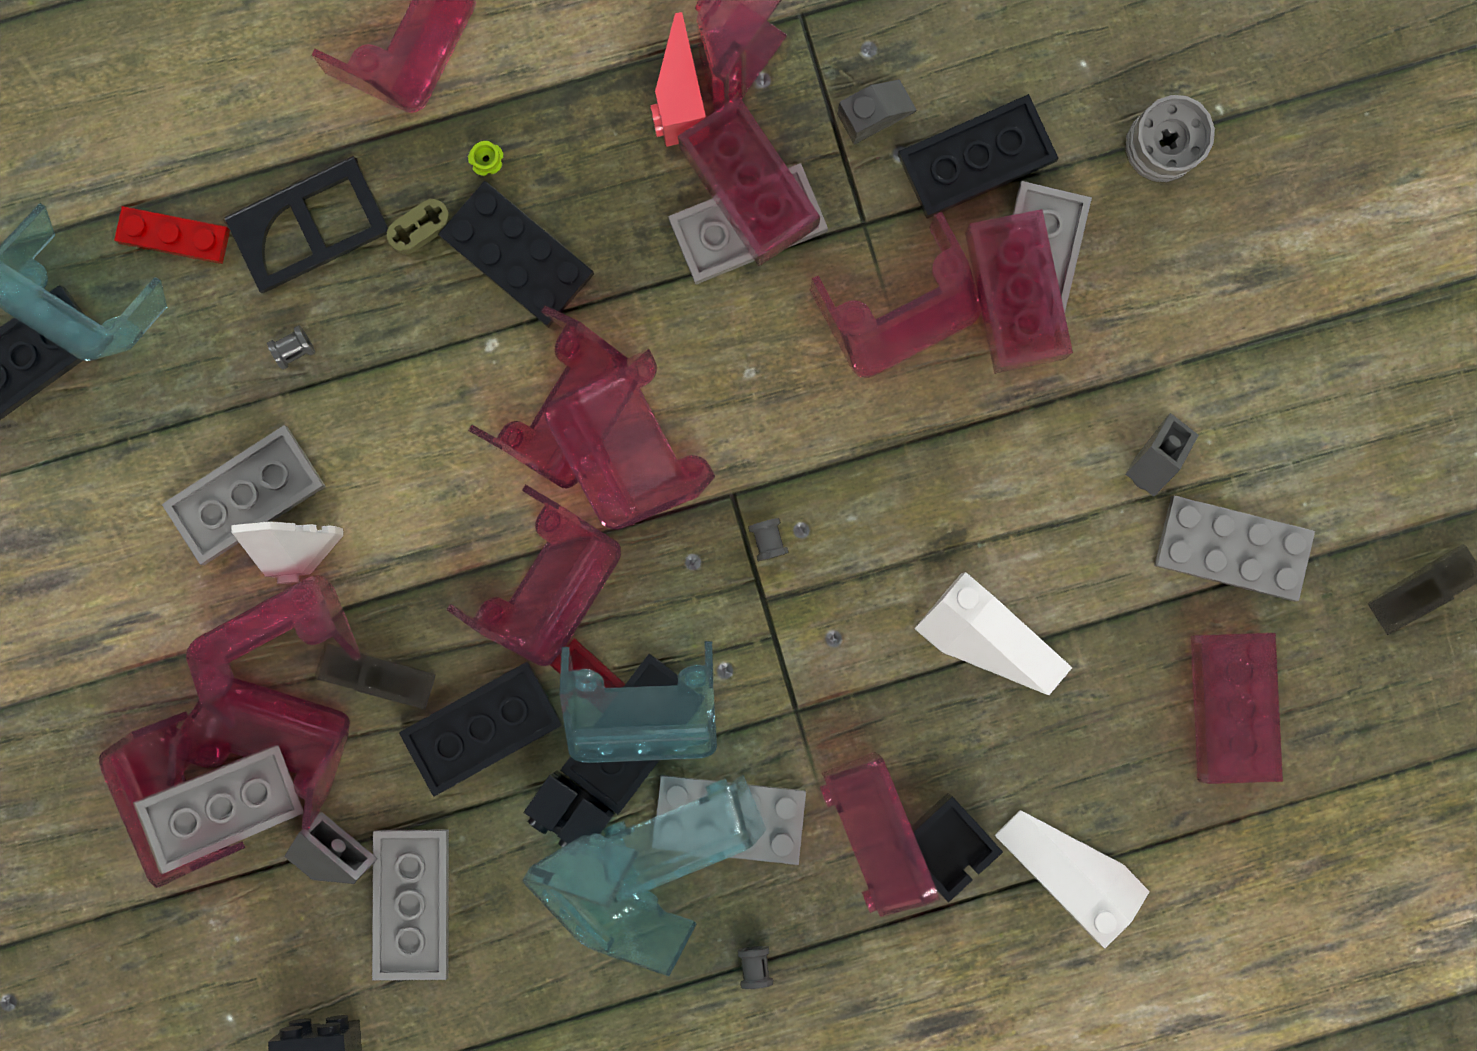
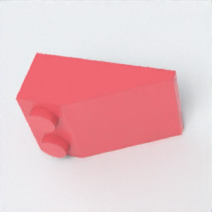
M682 12L675 13L655 89L657 104L650 105L656 136H664L666 147L707 138L706 115Z

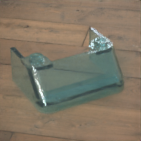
M39 203L0 245V308L81 360H96L130 350L167 308L161 280L154 277L120 317L108 319L102 325L93 321L44 289L48 283V275L44 266L34 260V258L55 237V233L46 207Z
M705 641V665H691L684 668L678 674V685L605 688L604 679L600 674L589 669L573 671L570 647H562L559 695L568 751L573 759L584 763L694 759L708 757L716 751L717 731L712 641Z
M744 775L736 778L730 784L727 783L726 778L716 781L705 787L707 794L699 799L639 824L626 827L625 822L620 821L603 829L605 835L599 839L607 885L613 902L624 901L752 847L767 829Z
M592 833L591 836L583 835L530 866L522 880L523 883L577 941L594 951L670 976L697 924L693 920L665 912L657 903L659 899L651 892L644 889H639L638 892H635L626 887L623 881L638 856L636 850L611 843L604 836Z

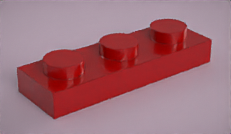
M122 206L114 241L122 245L223 264L230 229L225 226Z

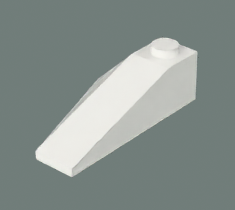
M284 522L231 525L232 534L264 576L277 578V584L300 582V575H310L343 537V528L336 526H322V530H317L316 525L313 524L295 525V523Z
M966 572L957 577L914 628L942 653L1046 695H1050L1072 669L1066 661Z
M1021 810L995 834V837L1103 948H1106L1133 921L1150 892L1122 863Z

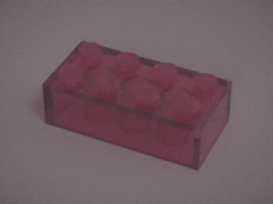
M740 97L735 98L678 135L679 149L758 266L819 228L820 215Z
M1040 209L970 223L965 236L994 374L1066 360L1073 353L1043 210Z
M1276 633L1192 635L1191 650L1198 781L1207 784L1283 782Z

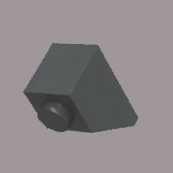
M900 79L870 85L840 101L837 115L855 145L915 113L917 109Z
M1170 413L1137 454L1125 475L1131 478L1137 487L1155 496L1181 469L1199 435Z
M320 812L299 832L284 856L312 880L355 884L378 859L323 812Z

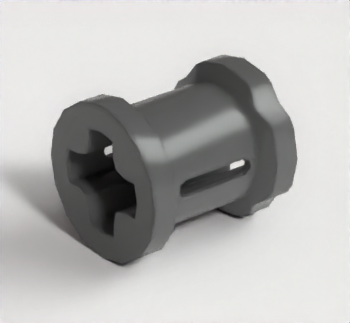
M300 325L294 327V332L278 341L271 340L267 342L273 358L282 370L288 368L289 363L305 354L310 356L315 354V349Z
M779 518L748 526L749 532L754 533L759 554L756 556L758 562L789 553L788 548L784 547L778 528V525L781 523Z
M769 946L738 949V957L742 960L744 979L740 982L742 989H759L774 984L773 978L769 977L767 955L769 954Z

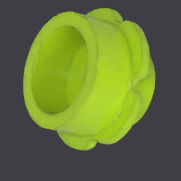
M481 141L470 150L468 161L473 165L475 173L486 176L488 173L495 174L501 169V159L504 156L502 149L498 145H494L489 141ZM489 156L490 159L489 161L485 162L483 161V157Z

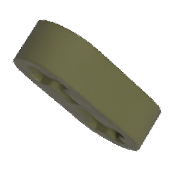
M428 199L395 220L387 230V240L396 252L411 254L439 236L440 231L451 220L450 212L441 201ZM433 209L436 213L442 211L439 215L441 221L435 225L432 221H429L420 226L429 219L427 214L429 210ZM416 227L418 228L409 235L411 240L409 244L405 245L402 241L396 243L400 238L398 234L400 230L404 229L408 233Z

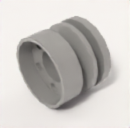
M1170 95L1156 100L1132 123L1126 135L1125 150L1131 166L1139 175L1151 181L1169 182L1181 178L1208 156L1214 144L1215 127L1210 113L1200 102L1188 96ZM1161 139H1169L1172 144L1161 147L1159 141Z

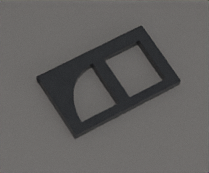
M354 156L224 217L225 223L228 225L256 286L262 294L386 235L389 228L358 165V160ZM349 179L371 227L327 248L305 200ZM291 207L313 255L269 275L265 261L266 238L276 218Z

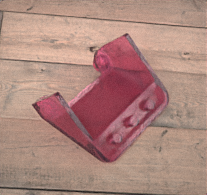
M650 349L626 359L558 396L545 409L546 422L599 521L610 529L624 528L699 497L715 478L708 462L700 456L688 455L677 460L640 389V387L649 384L657 373V364Z

